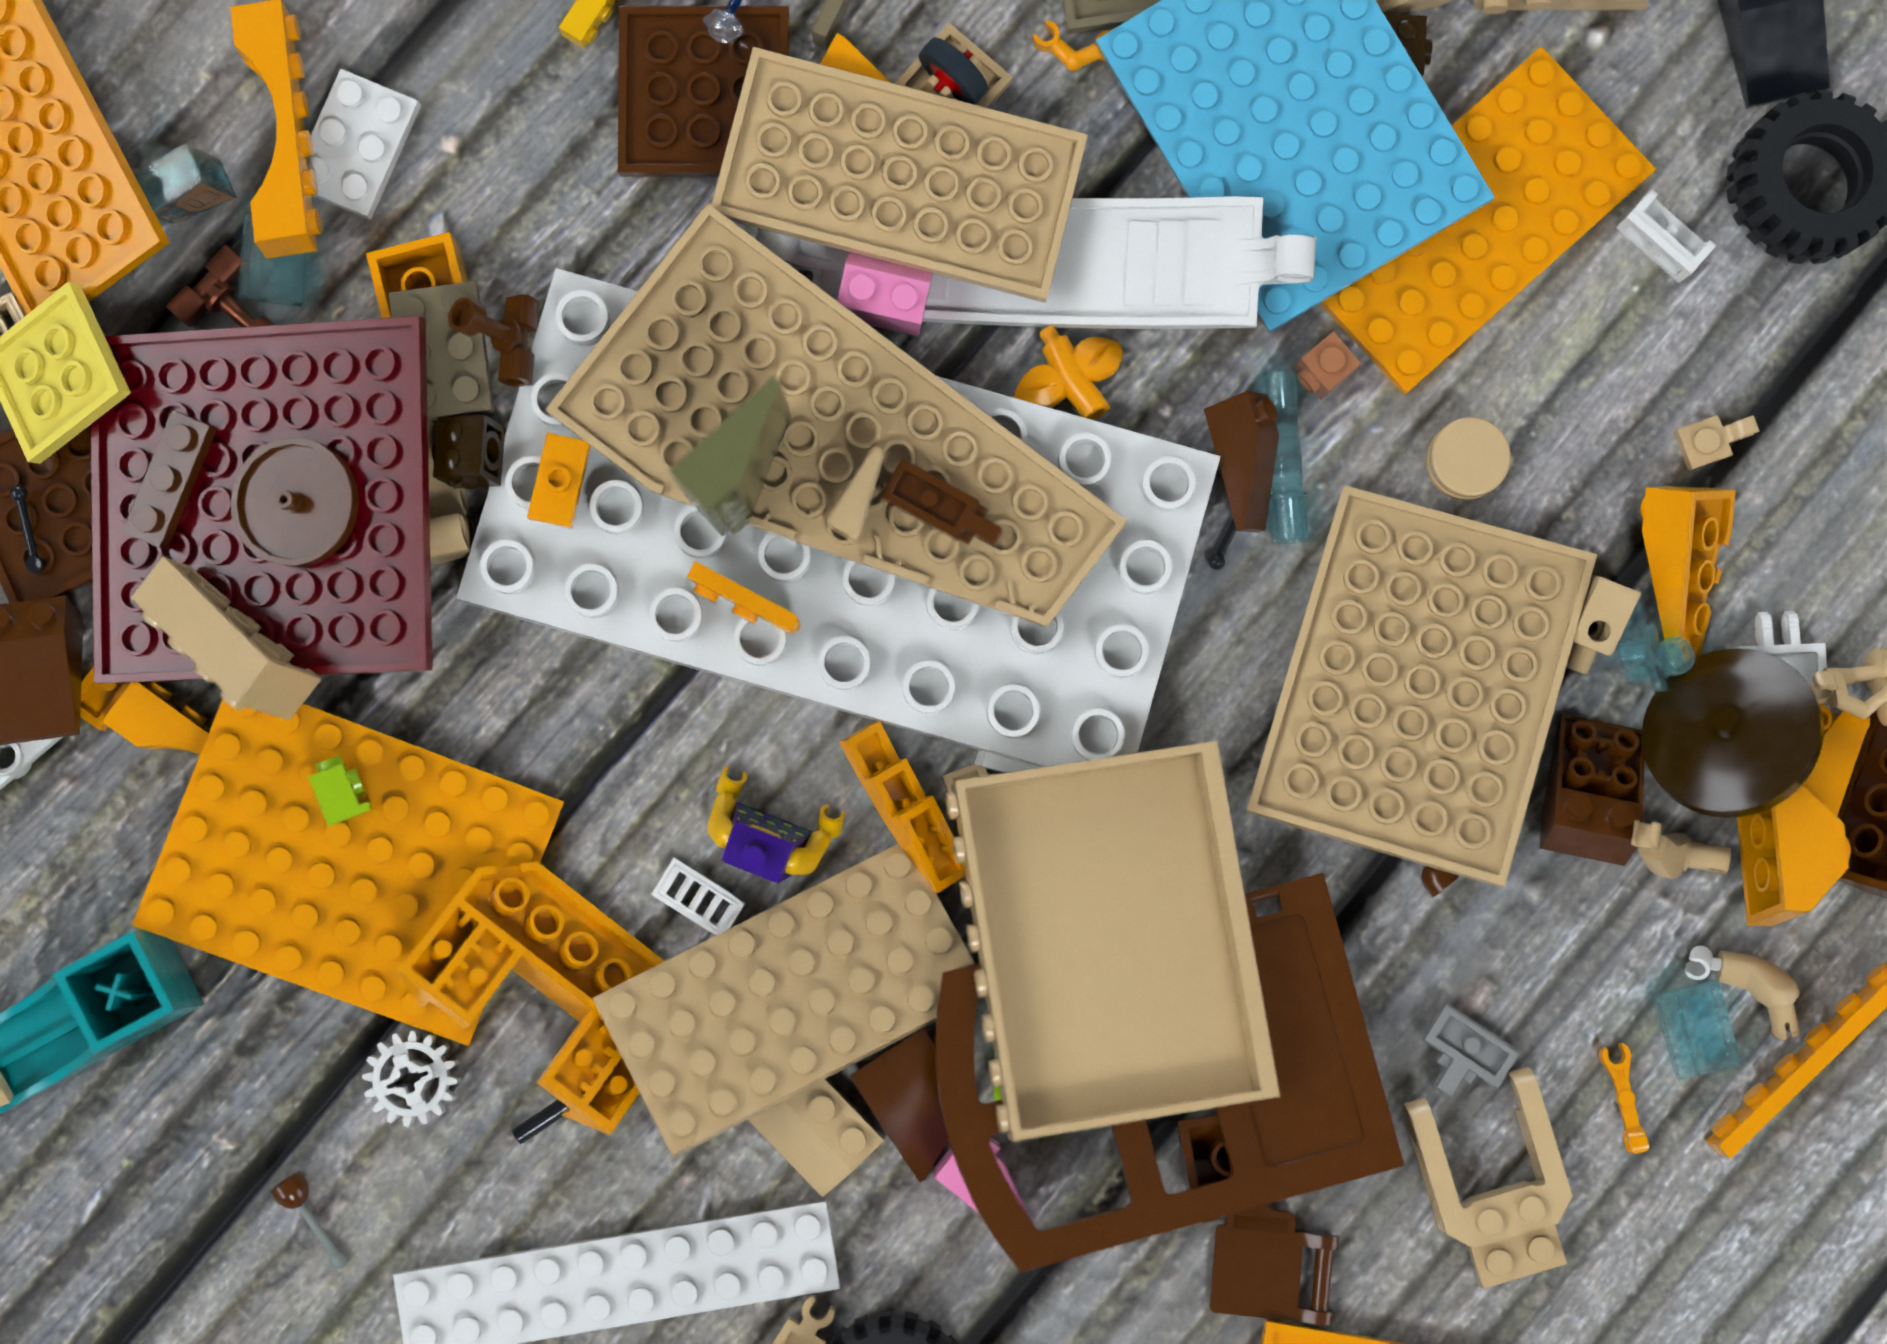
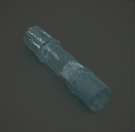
M1293 369L1265 371L1261 373L1262 391L1264 394H1268L1269 399L1276 407L1278 415L1276 425L1279 432L1272 481L1273 495H1270L1274 543L1291 544L1305 542L1309 540L1305 500L1307 493L1303 492L1302 451L1297 419L1301 418V412L1298 410L1296 372Z

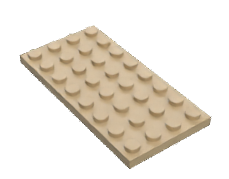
M753 47L711 206L732 222L1046 303L1088 134Z
M898 843L593 997V1001L672 1158H675L935 1022L942 973L973 965L975 962L937 894Z

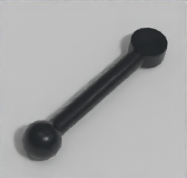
M16 485L10 490V496L17 503L29 558L25 563L26 569L31 573H41L45 569V561L38 557L25 502L28 491L24 486Z
M1232 519L1217 552L1209 557V566L1214 570H1220L1225 565L1224 555L1237 530L1234 519Z

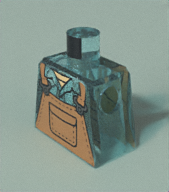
M186 143L134 174L157 219L172 225L184 222L237 198L221 160Z

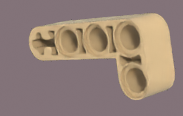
M438 420L428 421L430 559L434 565L469 557L475 537L466 489H454L433 477L434 461L432 458V447L436 442Z

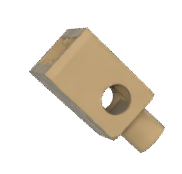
M1591 576L1567 662V668L1588 675L1597 652L1612 656L1641 592L1600 576ZM1596 621L1597 630L1590 637L1588 634L1589 626Z

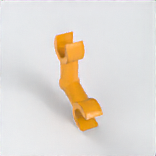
M1045 21V29L1053 35V39L1050 41H1043L1036 34H1032L1033 46L1040 52H1051L1069 71H1078L1083 66L1099 59L1106 62L1096 45V41L1075 51L1059 37V28L1052 21ZM1111 30L1102 31L1098 34L1096 39L1100 38L1101 36L1105 35Z

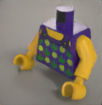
M725 766L716 784V790L719 795L715 797L707 825L709 837L718 847H721V860L726 864L777 883L784 881L792 875H808L812 873L831 843L830 838H836L841 835L846 815L845 811H842L839 818L831 819L827 817L830 805H823L819 813L817 831L813 832L742 803H736L734 799L739 797L747 780V774L743 771L740 780L734 781L727 776L729 766Z

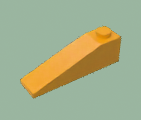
M1677 486L1646 487L1645 497L1642 500L1640 509L1643 518L1642 533L1669 664H1687L1690 660L1701 655L1711 616V609L1706 600L1713 584L1719 585L1722 571L1715 568L1720 546H1729L1733 526L1735 489Z

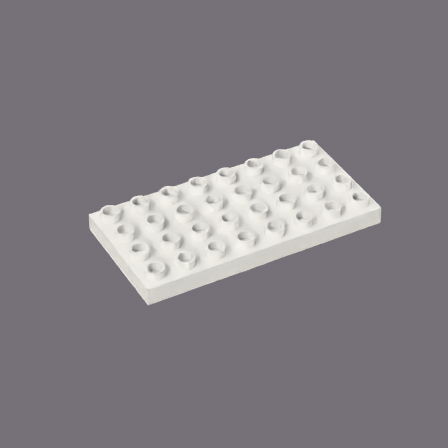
M555 268L530 351L535 355L532 385L519 388L505 434L501 486L489 487L456 599L465 604L871 720L881 721L885 724L977 750H991L1042 767L1138 753L1221 456L937 376L1128 521L1047 628L748 525L734 535L728 531L722 537L695 507L650 492L593 447L590 450L572 529L529 520L527 518L547 432L582 440L548 414L545 409L638 292ZM696 561L794 613L800 621L799 631L789 634L759 617L755 624L750 623L731 612L734 604L719 597L717 602L713 603L692 591L696 584L686 577L692 565Z

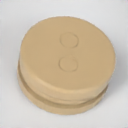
M1474 417L1457 419L1446 425L1431 440L1426 453V469L1430 480L1440 492L1457 500H1474L1494 490L1505 479L1511 462L1510 447L1504 434L1492 423Z

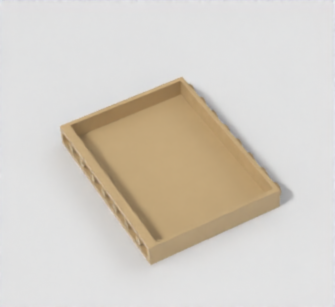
M1217 741L954 781L951 785L952 792L945 794L949 819H957L959 836L953 837V850L956 863H964L966 881H960V893L963 907H971L974 925L967 926V936L971 953L978 952L981 970L974 971V979L978 997L985 996L988 1014L982 1015L981 1021L985 1042L993 1041L995 1060H989V1072L993 1088L1000 1087L1003 1105L996 1106L1000 1133L1007 1132L1008 1140L1018 1141L1280 1097Z

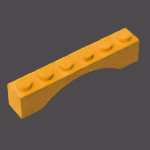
M282 0L232 6L230 10L234 46L245 64L267 85L272 95L276 113V144L272 163L263 184L250 202L254 242L266 259L318 251L316 235L322 234V224L317 208L313 209L312 195L318 194V187L314 171L309 169L307 156H313L314 151L311 135L308 130H304L303 117H309V106L305 92L300 91L299 79L305 78V69L301 54L299 52L296 53L295 41L301 39L298 19L295 14H289Z
M144 682L130 683L102 720L103 723L136 747L148 750L178 749L201 754L210 729L204 726L208 719L203 714L187 704L183 709L179 708L169 700L173 693L158 682H149L148 684Z

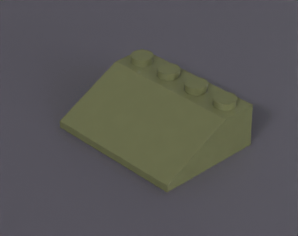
M775 376L768 380L669 470V473L686 498L722 537L728 531L733 535L738 533L753 518L749 512L757 504L791 416L781 383Z

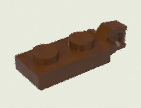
M902 458L880 496V499L957 542L960 540L969 545L973 537L995 547L1002 535L1003 528L984 518L988 509L980 505V500Z

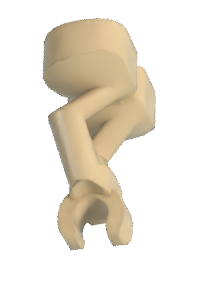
M1874 648L1866 656L1863 666L1824 668L1823 671H1817L1813 675L1814 685H1810L1819 704L1828 702L1831 707L1839 708L1863 720L1877 711L1879 721L1883 726H1887V648ZM1864 682L1866 687L1873 691L1874 695L1863 702L1848 694L1847 685Z

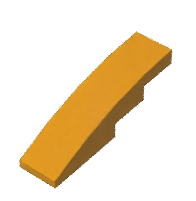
M874 721L839 741L853 770L881 818L933 891L939 893L966 876L964 863H956L953 850L954 836L934 796H926L907 758L899 759L881 721Z

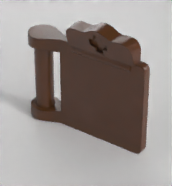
M1268 1205L1226 1215V1224H1218L1215 1230L1210 1310L1220 1314L1290 1320L1322 1326L1332 1325L1333 1311L1328 1310L1333 1250H1338L1339 1236L1295 1231L1296 1221L1292 1213L1285 1210H1275ZM1303 1246L1316 1248L1311 1308L1298 1307Z

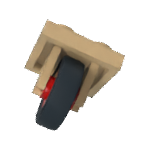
M948 23L936 37H933L923 47L918 58L894 84L990 108L1010 86L1013 77L953 25Z

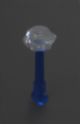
M729 0L725 10L716 8L703 18V22L708 27V34L718 42L728 43L733 42L743 34L744 29L735 16L742 0Z

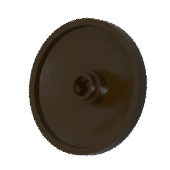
M1738 648L1724 649L1690 660L1663 681L1651 698L1644 715L1641 735L1642 750L1648 768L1658 784L1673 800L1682 806L1700 814L1713 817L1749 816L1770 809L1783 802L1806 781L1821 753L1824 738V722L1820 705L1813 690L1805 678L1790 664L1762 651Z

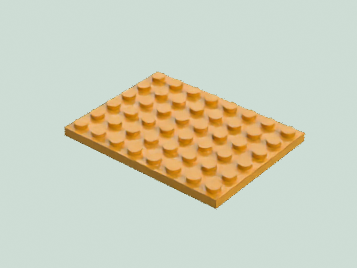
M222 699L132 926L469 1046L483 1008L467 1028H464L430 1001L421 1008L396 971L476 868L517 866L520 863L528 862L541 863L564 801L304 703L291 720H287L244 707L243 710H238ZM341 755L348 771L356 768L365 789V793L358 795L361 803L370 800L373 809L328 826L308 777L318 773L315 764Z

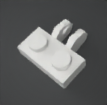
M1784 611L1782 616L1781 631L1785 645H1774L1771 615L1768 612H1758L1755 617V639L1758 646H1739L1734 648L1757 650L1776 656L1794 667L1810 685H1814L1813 675L1817 671H1823L1824 668H1827L1825 643L1801 644L1799 617L1794 611Z

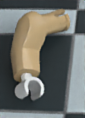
M1696 946L1690 951L1689 960L1691 961L1687 962L1685 973L1688 977L1702 980L1708 977L1710 970L1716 971L1718 982L1747 990L1758 1002L1768 1008L1772 1026L1771 1032L1775 1038L1788 1039L1785 1026L1789 1027L1792 1038L1799 1035L1801 1029L1797 1020L1794 1002L1799 997L1800 992L1796 982L1787 972L1757 955L1720 950L1718 957L1714 958L1712 952L1705 946Z

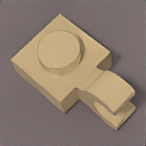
M1716 415L1674 431V435L1687 469L1691 471L1732 456L1733 453L1729 443L1752 436L1754 433L1759 432V428L1754 415L1723 427L1719 416Z

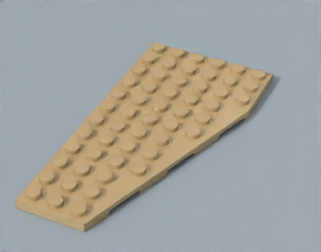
M708 203L545 409L553 418L586 441L591 447L650 492L694 507L675 482L669 470L768 380L775 376L781 383L791 416L757 504L749 512L753 518L747 524L748 526L1046 628L1128 522ZM876 446L883 451V465L861 538L855 544L830 529L827 518L871 448ZM901 458L980 500V505L988 509L984 518L1003 528L1002 535L995 547L973 537L969 545L960 540L957 542L881 500L880 496Z

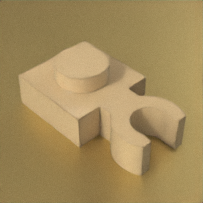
M810 1294L803 1303L802 1320L799 1322L789 1316L772 1344H825L826 1339L816 1332L818 1329L827 1327L833 1321L836 1308L831 1306L823 1317L814 1316L811 1312V1306L814 1304L817 1296Z

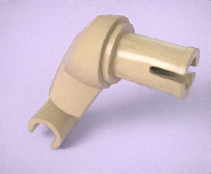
M1635 820L1631 844L1638 847V852L1650 872L1655 875L1675 879L1680 877L1682 871H1686L1687 868L1727 875L1731 858L1730 847L1692 842V838L1688 837L1686 833L1662 835V824L1652 822L1651 825Z

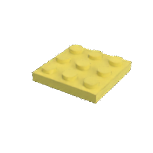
M67 282L0 336V402L28 462L41 464L131 394L80 284Z

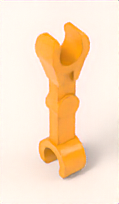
M1618 1043L1621 1059L1618 1063L1613 1064L1608 1058L1607 1047H1601L1598 1057L1614 1084L1616 1092L1615 1101L1619 1105L1624 1125L1622 1136L1627 1152L1634 1154L1647 1152L1649 1150L1648 1138L1644 1128L1640 1126L1635 1106L1636 1098L1629 1082L1631 1051L1626 1044Z

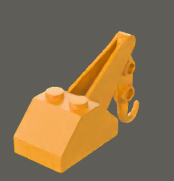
M1820 703L1824 722L1823 745L1819 759L1809 777L1798 790L1776 806L1753 815L1737 817L1747 926H1774L1811 911L1849 868L1848 861L1851 855V846L1848 838L1845 836L1844 823L1837 816L1861 745L1870 726V717L1863 720L1843 710L1834 713L1826 705Z

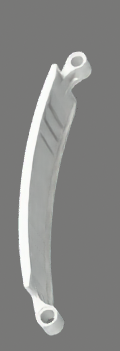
M1263 197L1072 198L1046 303L933 274L922 322L1102 329L1257 328L1258 293L1262 285L1307 283L1314 280L1316 236L1275 235L1270 238H1263ZM759 229L758 241L794 269L811 271L813 273V283L837 300L845 263L849 254L848 251Z

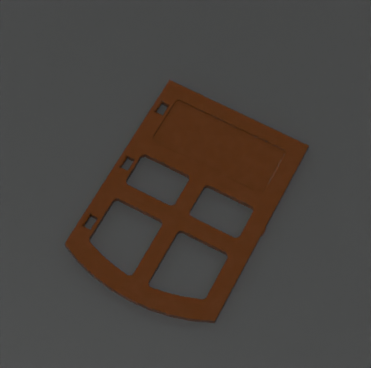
M1323 873L1244 893L1280 1097L1214 1107L1231 1167L1230 1176L1224 1180L1168 1194L1163 1187L1146 1120L1113 1124L1111 1127L1130 1195L1129 1204L1119 1209L1039 1230L1033 1225L1014 1196L990 1147L991 1137L1000 1133L996 1106L1003 1105L1002 1099L982 1103L977 1098L974 1034L977 1002L981 997L977 995L974 971L981 970L980 963L942 973L936 1010L935 1061L938 1094L945 1130L958 1170L976 1209L994 1239L1020 1272L1201 1222L1205 1224L1221 1219L1220 1217L1405 1166ZM1277 896L1280 912L1257 917L1252 903Z

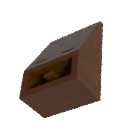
M1561 713L1542 807L1539 849L1622 866L1626 865L1638 848L1631 844L1634 822L1639 820L1642 823L1645 757L1642 750V730Z

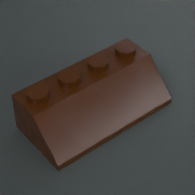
M1877 711L1869 716L1870 726L1861 745L1837 816L1844 823L1845 836L1848 838L1851 846V855L1848 861L1849 868L1838 881L1887 899V726L1882 725L1877 716Z

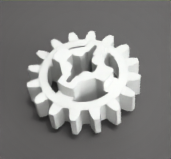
M419 1030L410 1031L408 1041H406L403 1034L399 1032L392 1035L393 1046L386 1041L377 1044L378 1050L382 1054L381 1056H368L366 1061L374 1067V1070L362 1074V1079L371 1081L373 1088L367 1090L364 1095L365 1097H377L378 1102L372 1109L375 1113L385 1108L389 1111L387 1122L392 1123L399 1116H403L404 1127H410L413 1125L415 1117L418 1116L419 1121L424 1125L431 1122L430 1110L438 1116L446 1112L442 1100L453 1101L456 1099L457 1095L449 1090V1087L461 1082V1077L451 1075L450 1069L458 1065L459 1062L458 1059L447 1061L444 1055L450 1049L448 1044L439 1048L434 1046L436 1042L435 1034H430L424 1041H420ZM412 1049L426 1053L434 1062L428 1063L419 1059L416 1051ZM394 1056L392 1059L394 1068L389 1078L384 1080L386 1066ZM409 1071L410 1073L428 1072V1075L421 1077L414 1084L403 1083L396 1085V1081L403 1079V1076L409 1074ZM439 1077L437 1092L429 1100L431 1097L429 1088L434 1078ZM394 1093L406 1099L407 1105L411 1107L397 1103L390 1094Z

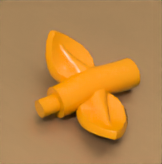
M1054 326L1044 328L1039 335L1045 344L1042 353L1048 364L1037 365L1030 369L1019 382L1013 398L1048 408L1055 407L1067 398L1081 417L1091 420L1100 418L1110 409V405L1093 382L1109 378L1118 370L1123 352L1121 344L1108 338L1090 337L1080 341L1074 348L1068 336H1060Z

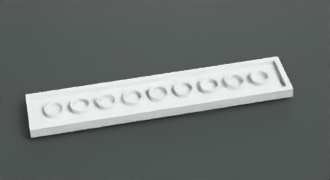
M827 1199L399 1271L393 1274L403 1344H519L837 1290L841 1287Z

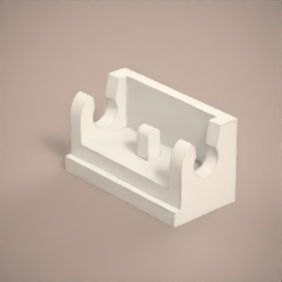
M1651 189L1616 228L1680 283L1696 270L1716 247V244L1711 240L1704 242L1655 199L1658 193Z

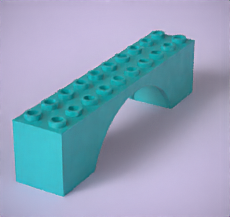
M146 930L131 931L53 973L51 978L39 989L0 1013V1071L14 1095L10 1103L0 1107V1115L205 1005L171 939Z

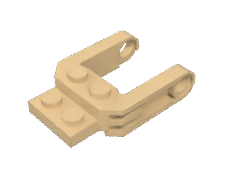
M1529 1066L1510 1071L1507 1076L1511 1079L1518 1107L1514 1109L1536 1180L1532 1182L1524 1180L1468 1197L1460 1203L1436 1122L1427 1100L1423 1097L1402 1104L1406 1125L1437 1226L1447 1235L1468 1246L1479 1285L1483 1289L1567 1264L1555 1225L1559 1224L1573 1195L1538 1082Z

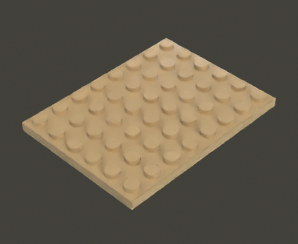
M1343 485L1246 813L1504 888L1598 554Z

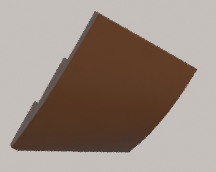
M922 1028L849 1075L919 1182L926 1179L949 1140L945 1130L938 1094L935 1043L926 1029Z

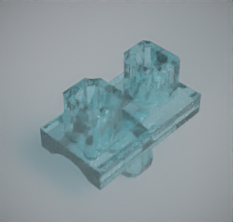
M1655 624L1642 626L1643 638L1619 640L1621 666L1626 672L1628 684L1651 681L1654 692L1668 691L1664 673L1669 675L1684 674L1691 669L1695 662L1693 647L1687 640L1681 637H1671L1661 642Z

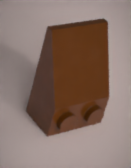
M66 596L0 604V745L80 735L84 620Z

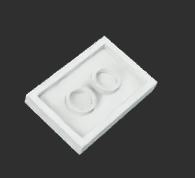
M340 69L311 134L314 153L313 156H307L309 169L314 171L318 187V194L312 196L371 220L421 108L419 101Z

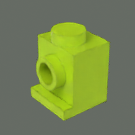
M341 755L315 764L318 773L308 778L328 826L373 809L370 800L361 803L358 795L365 793L361 778L356 768L348 771Z

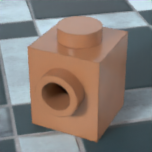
M1333 331L1298 361L1294 370L1298 373L1297 378L1302 386L1309 393H1315L1322 400L1350 377L1362 363Z

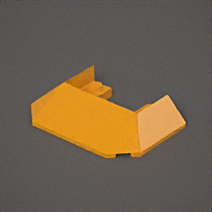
M539 862L520 863L517 866L497 868L495 866L476 868L396 971L419 1006L422 1008L430 1001L464 1028H467L508 973L513 970L579 1021L577 1027L536 1082L567 1106L562 1116L610 1135L640 1092L593 1001V997L665 961Z

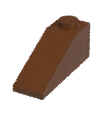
M1245 391L1205 408L1204 412L1215 453L1221 456L1219 467L1236 529L1241 532L1259 533L1266 530L1279 432L1276 425L1278 415L1276 407L1269 399L1268 394Z

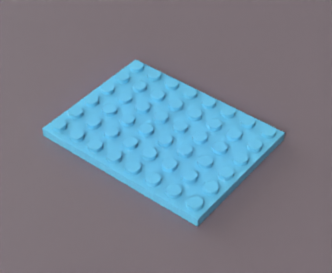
M1161 0L1096 39L1097 47L1188 198L1263 197V238H1270L1275 235L1316 236L1313 281L1292 284H1266L1259 288L1257 314L1269 333L1465 218L1495 198L1375 0Z

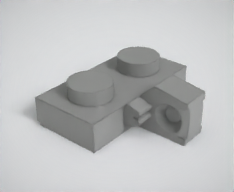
M1443 1003L1421 1038L1422 1041L1440 1052L1436 1062L1443 1066L1431 1086L1445 1096L1452 1097L1462 1080L1470 1084L1476 1076L1493 1088H1499L1520 1054L1519 1050L1448 1003Z

